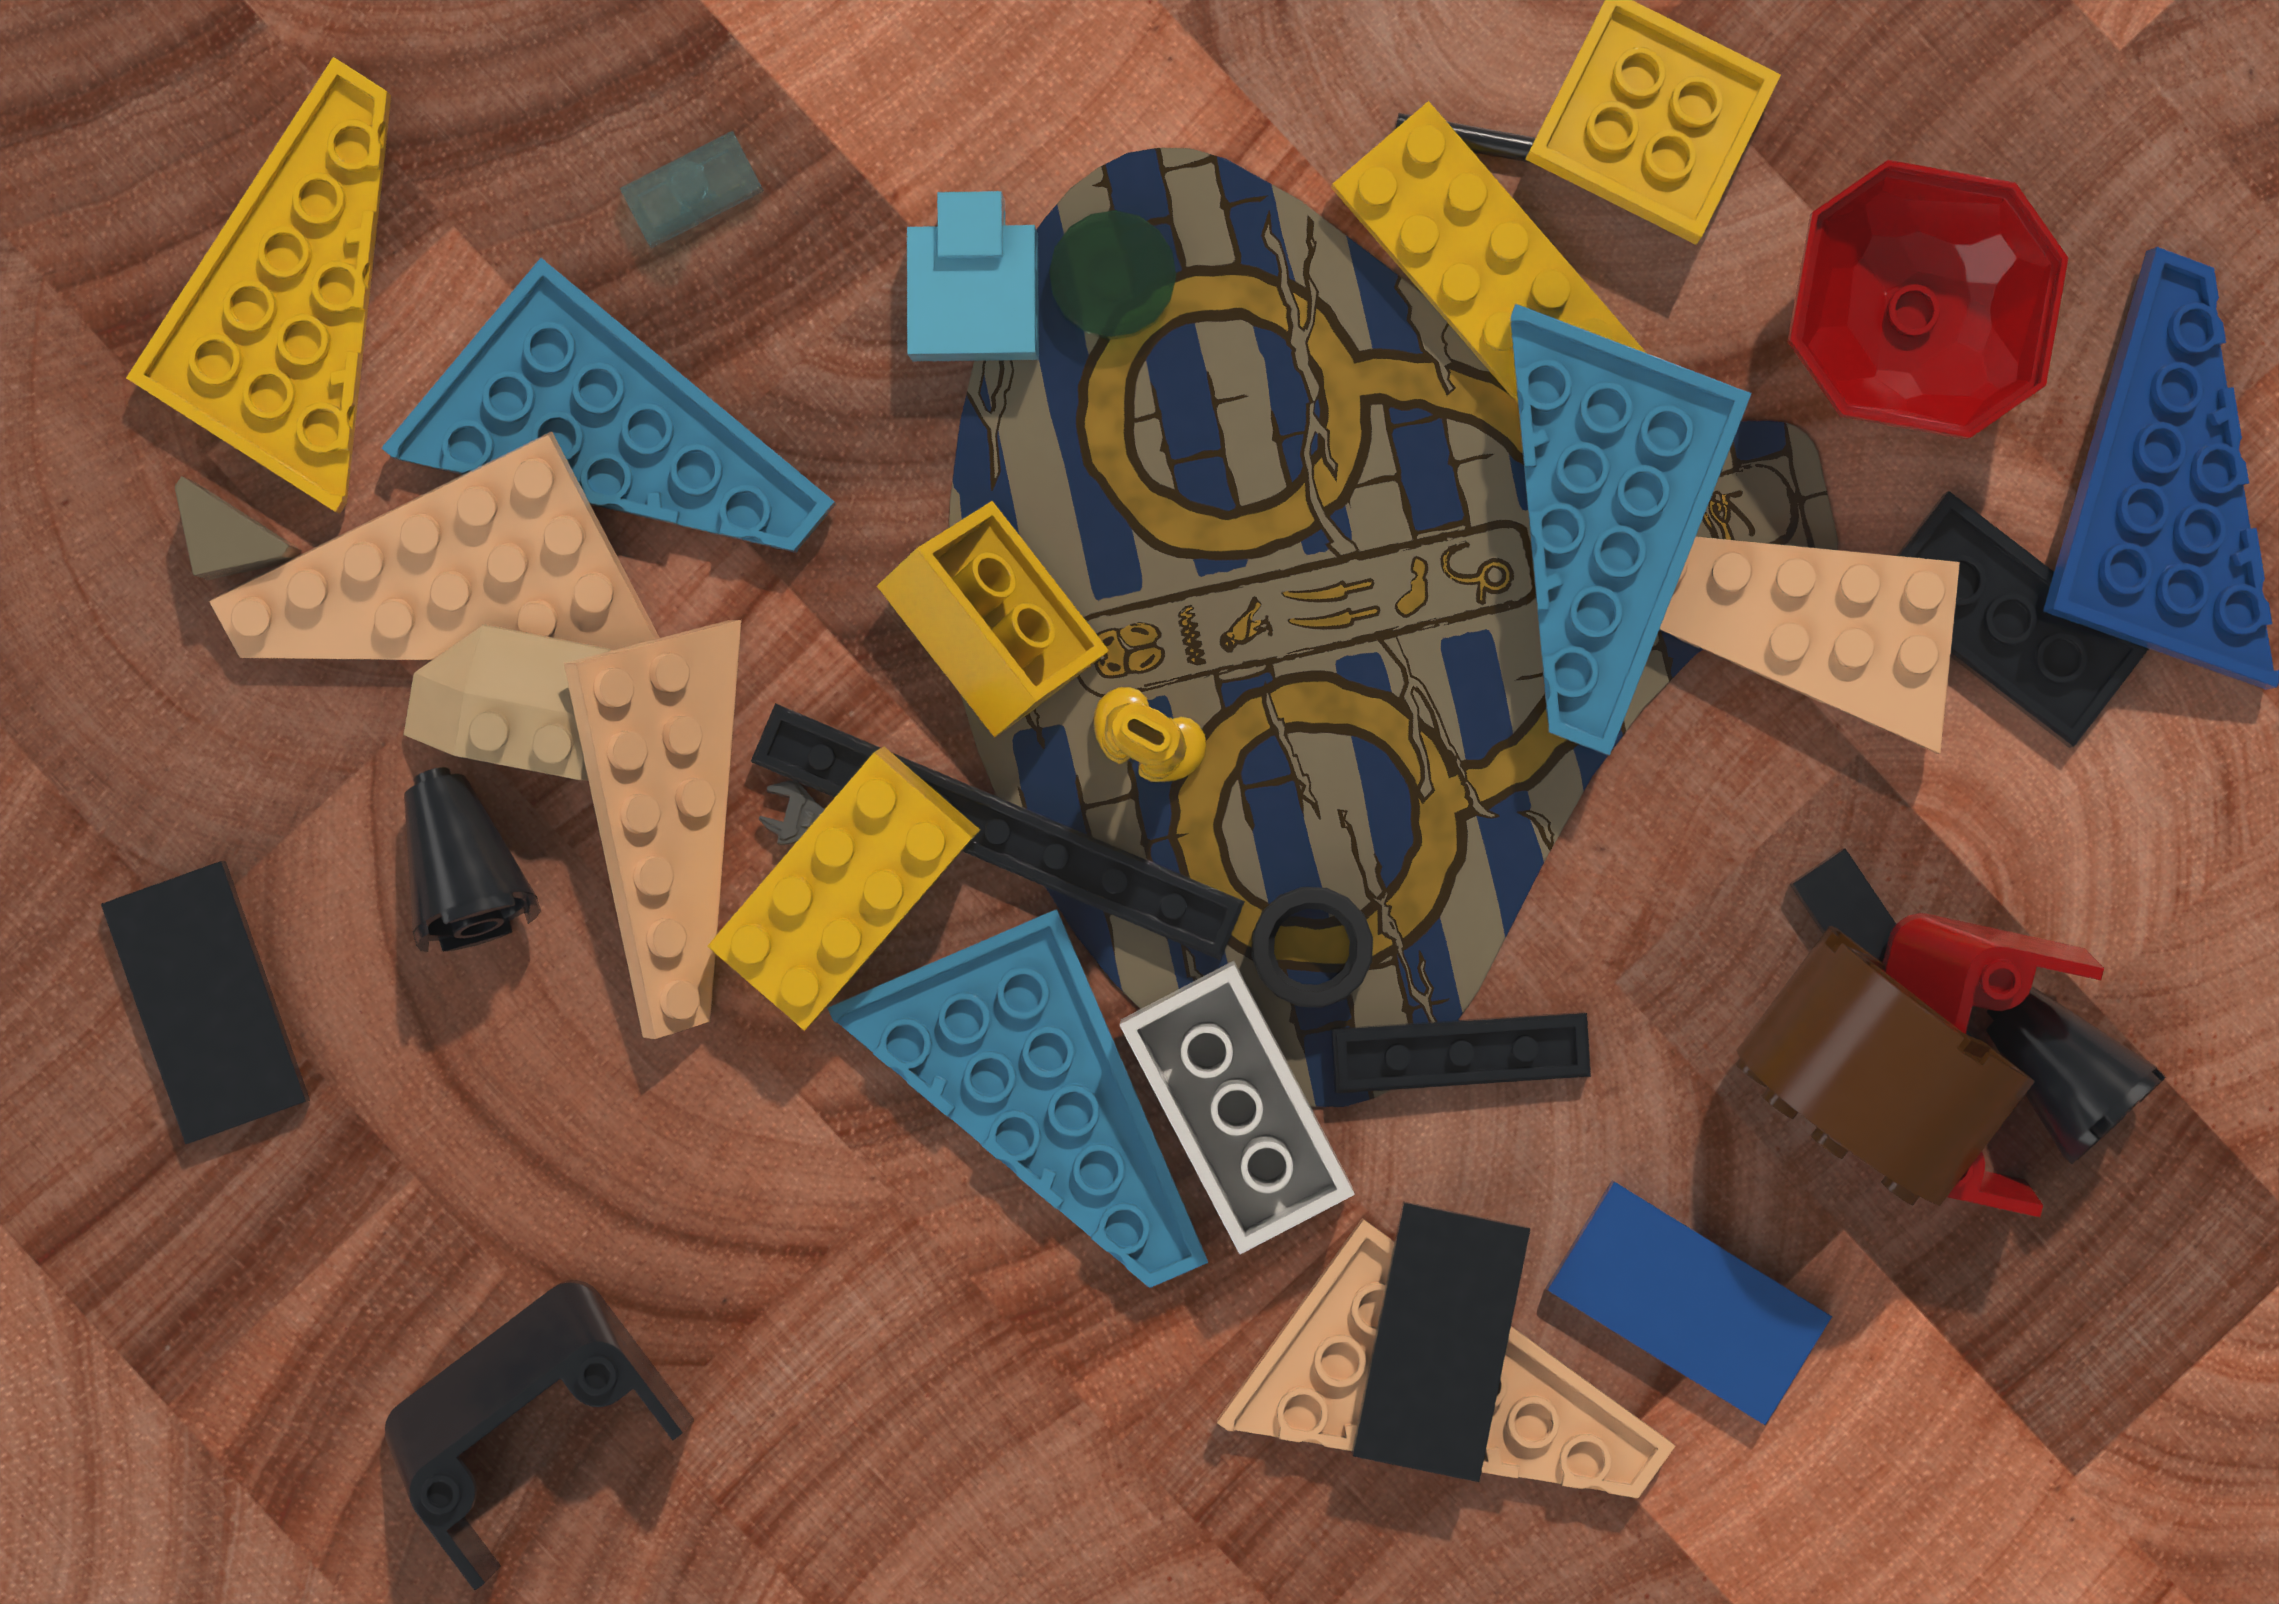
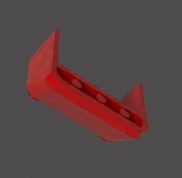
M1926 913L1909 915L1894 926L1889 936L1883 964L1886 965L1883 971L1964 1034L1967 1031L1973 1006L2003 1011L2014 1008L2023 1002L2031 990L2037 967L2100 981L2104 972V967L2083 947ZM1983 1152L1978 1155L1947 1196L1948 1198L2040 1217L2043 1209V1204L2025 1179L1985 1171Z

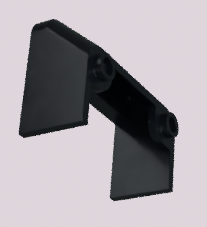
M569 1280L551 1288L399 1403L390 1412L386 1420L385 1438L413 1509L474 1591L485 1584L501 1565L465 1518L475 1503L477 1487L472 1473L459 1457L460 1454L559 1379L564 1382L577 1400L592 1407L609 1406L634 1389L672 1440L683 1434L694 1421V1418L603 1297L593 1286L586 1282Z

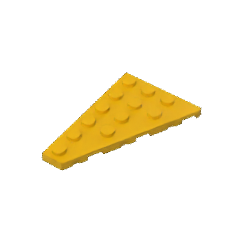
M333 57L126 379L334 512L340 514L346 506L348 498L391 95L382 87Z

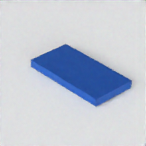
M1613 1180L1546 1286V1289L1552 1294L1764 1425L1767 1424L1832 1318L1831 1315Z

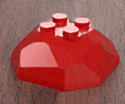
M1887 160L1810 214L1787 342L1840 417L1968 440L2046 386L2069 258L2017 183Z

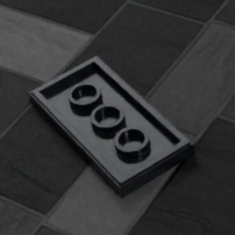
M1950 491L1943 494L1897 554V556L1960 562L1950 657L2069 748L2077 744L2149 650V648L2044 612L2043 609L2054 571Z
M219 861L101 904L185 1145L310 1101L226 861Z
M1403 1201L1352 1449L1353 1457L1475 1482L1480 1481L1531 1230L1529 1227Z

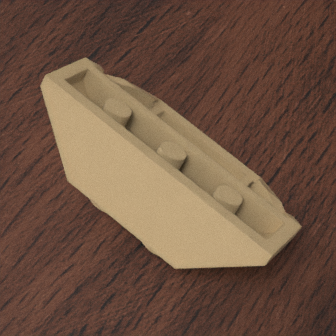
M484 624L414 673L404 735L453 756L589 781L564 663L612 650Z

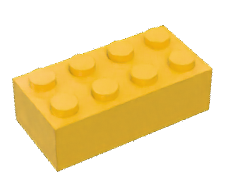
M883 746L869 757L707 947L805 1031L977 835L980 829Z

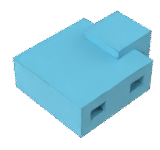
M1002 191L937 192L938 226L907 227L908 356L913 362L1039 360L1038 232L1035 225H1006L1005 198Z

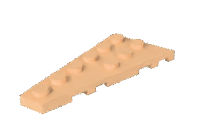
M1695 537L1659 630L1677 637V639L1690 645L1702 648L1729 660L1733 664L1816 701L1828 704L1855 716L1877 728L1909 740L1931 752L1940 754L1960 562Z
M727 620L564 663L643 1038L658 1039L710 1022L715 953L707 945L717 935L741 620Z

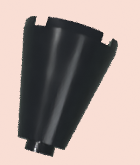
M447 767L430 769L413 778L414 786L404 793L412 932L418 949L428 952L429 941L438 940L443 952L477 946L512 933L510 920L523 913L525 914L527 924L535 920L541 912L538 898L466 776L451 774L450 769Z
M2033 986L2025 1000L2016 1007L2003 1011L1988 1009L1986 1012L1994 1020L1986 1029V1032L1999 1053L2035 1081L2025 1095L2062 1156L2071 1164L2089 1151L2138 1102H2142L2166 1078L2155 1065Z

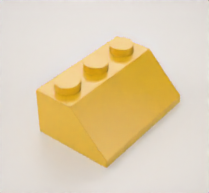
M993 501L916 548L877 585L878 589L994 738L1031 713L1109 652L1108 648Z

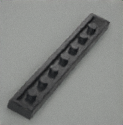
M775 703L751 762L832 797H836L869 757L881 747ZM893 753L980 829L962 852L1221 960L1245 901Z

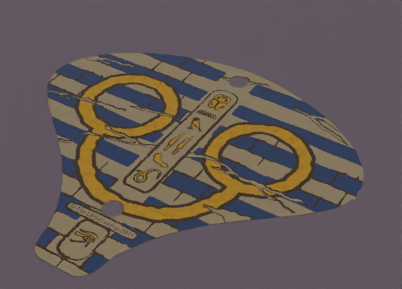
M1153 148L1126 153L1098 167L1071 187L1036 229L1038 232L1039 360L974 361L960 419L949 515L950 528L993 501L1108 648L1109 652L1035 710L995 738L962 695L961 698L978 753L997 797L1245 901L1221 960H1218L1045 887L1077 938L1109 978L1142 1009L1216 969L1235 961L1310 1106L1346 1107L1374 1099L1390 1090L1352 1093L1335 1092L1331 1028L1458 1020L1479 991L1548 854L1592 776L1608 755L1556 736L1548 731L1519 408L1516 401L1420 291L1301 200L1226 158L1195 149ZM1741 421L1696 537L1838 550V537L1818 451L1809 436L1800 428L1789 423L1778 421ZM1661 630L1658 631L1613 748L1643 708L1696 654L1703 650L1702 648L1690 645ZM1118 687H1131L1139 690L1147 698L1149 707L1160 711L1168 718L1186 717L1192 719L1205 734L1206 751L1204 759L1186 777L1169 782H1150L1144 779L1138 773L1139 762L1132 758L1123 764L1113 762L1102 751L1094 732V713L1099 700L1109 691ZM1300 887L1328 888L1348 897L1365 915L1373 936L1372 963L1363 983L1346 999L1323 1008L1298 1007L1277 997L1259 978L1251 957L1252 932L1261 912L1279 895ZM1305 909L1292 914L1280 925L1275 936L1274 954L1279 967L1289 978L1301 984L1319 985L1332 980L1343 970L1349 957L1350 940L1345 927L1334 915L1323 910Z

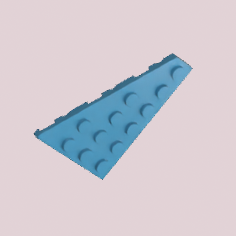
M542 258L537 261L381 448L397 460L464 475L552 431L590 505L795 553L836 505L835 501Z
M1515 304L1510 322L1548 731L1551 734L1610 756L1752 393Z
M1057 909L828 1007L833 1021L840 1024L873 1052L872 1054L892 1068L918 1093L944 1115L957 1123L977 1140L983 1148L1009 1167L1022 1181L1054 1208L1068 1217L1088 1234L1093 1241L1120 1261L1126 1269L1149 1288L1208 1263L1206 1254Z

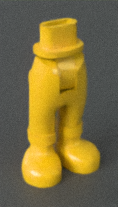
M1118 687L1104 695L1097 704L1094 713V732L1102 751L1108 759L1117 764H1123L1130 758L1138 761V773L1144 779L1150 782L1175 781L1192 773L1204 759L1206 739L1200 726L1190 718H1168L1160 711L1149 707L1147 698L1139 690L1131 687Z

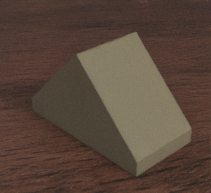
M181 476L175 485L194 576L211 580L276 566L299 556L302 552L301 549L198 483Z

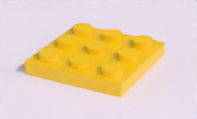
M1605 0L1525 160L1697 245L1781 74L1633 0Z

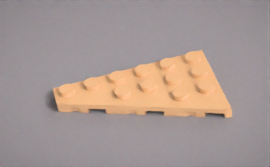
M552 431L266 571L209 601L240 658L433 660L484 624L609 648L611 650L660 638Z
M1363 1218L1360 1220L1217 1418V1423L1227 1431L1237 1430L1279 1437L1282 1440L1304 1441L1322 1444L1324 1447L1352 1451L1395 1241ZM1511 1326L1482 1473L1512 1478L1522 1477L1558 1483L1566 1487L1588 1488L1606 1491L1609 1494L1639 1498L1676 1446Z

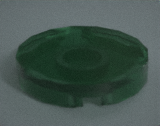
M1117 210L1090 214L1070 226L1055 246L1049 269L1053 299L1066 320L1086 333L1109 340L1136 336L1154 325L1171 302L1176 282L1173 252L1160 230L1138 215Z

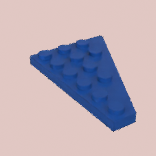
M2155 247L2145 253L2043 611L2265 690L2278 688L2279 670L2274 671L2267 631V625L2272 624L2269 603L2264 598L2262 591L2265 576L2257 528L2250 527L2244 485L2249 484L2246 462L2241 457L2239 450L2242 435L2234 387H2227L2221 345L2226 343L2223 322L2216 310L2219 295L2214 267Z

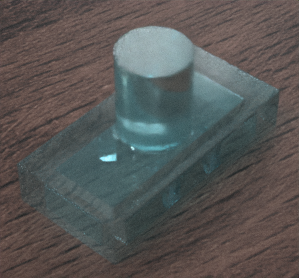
M733 131L620 188L651 249L764 191Z

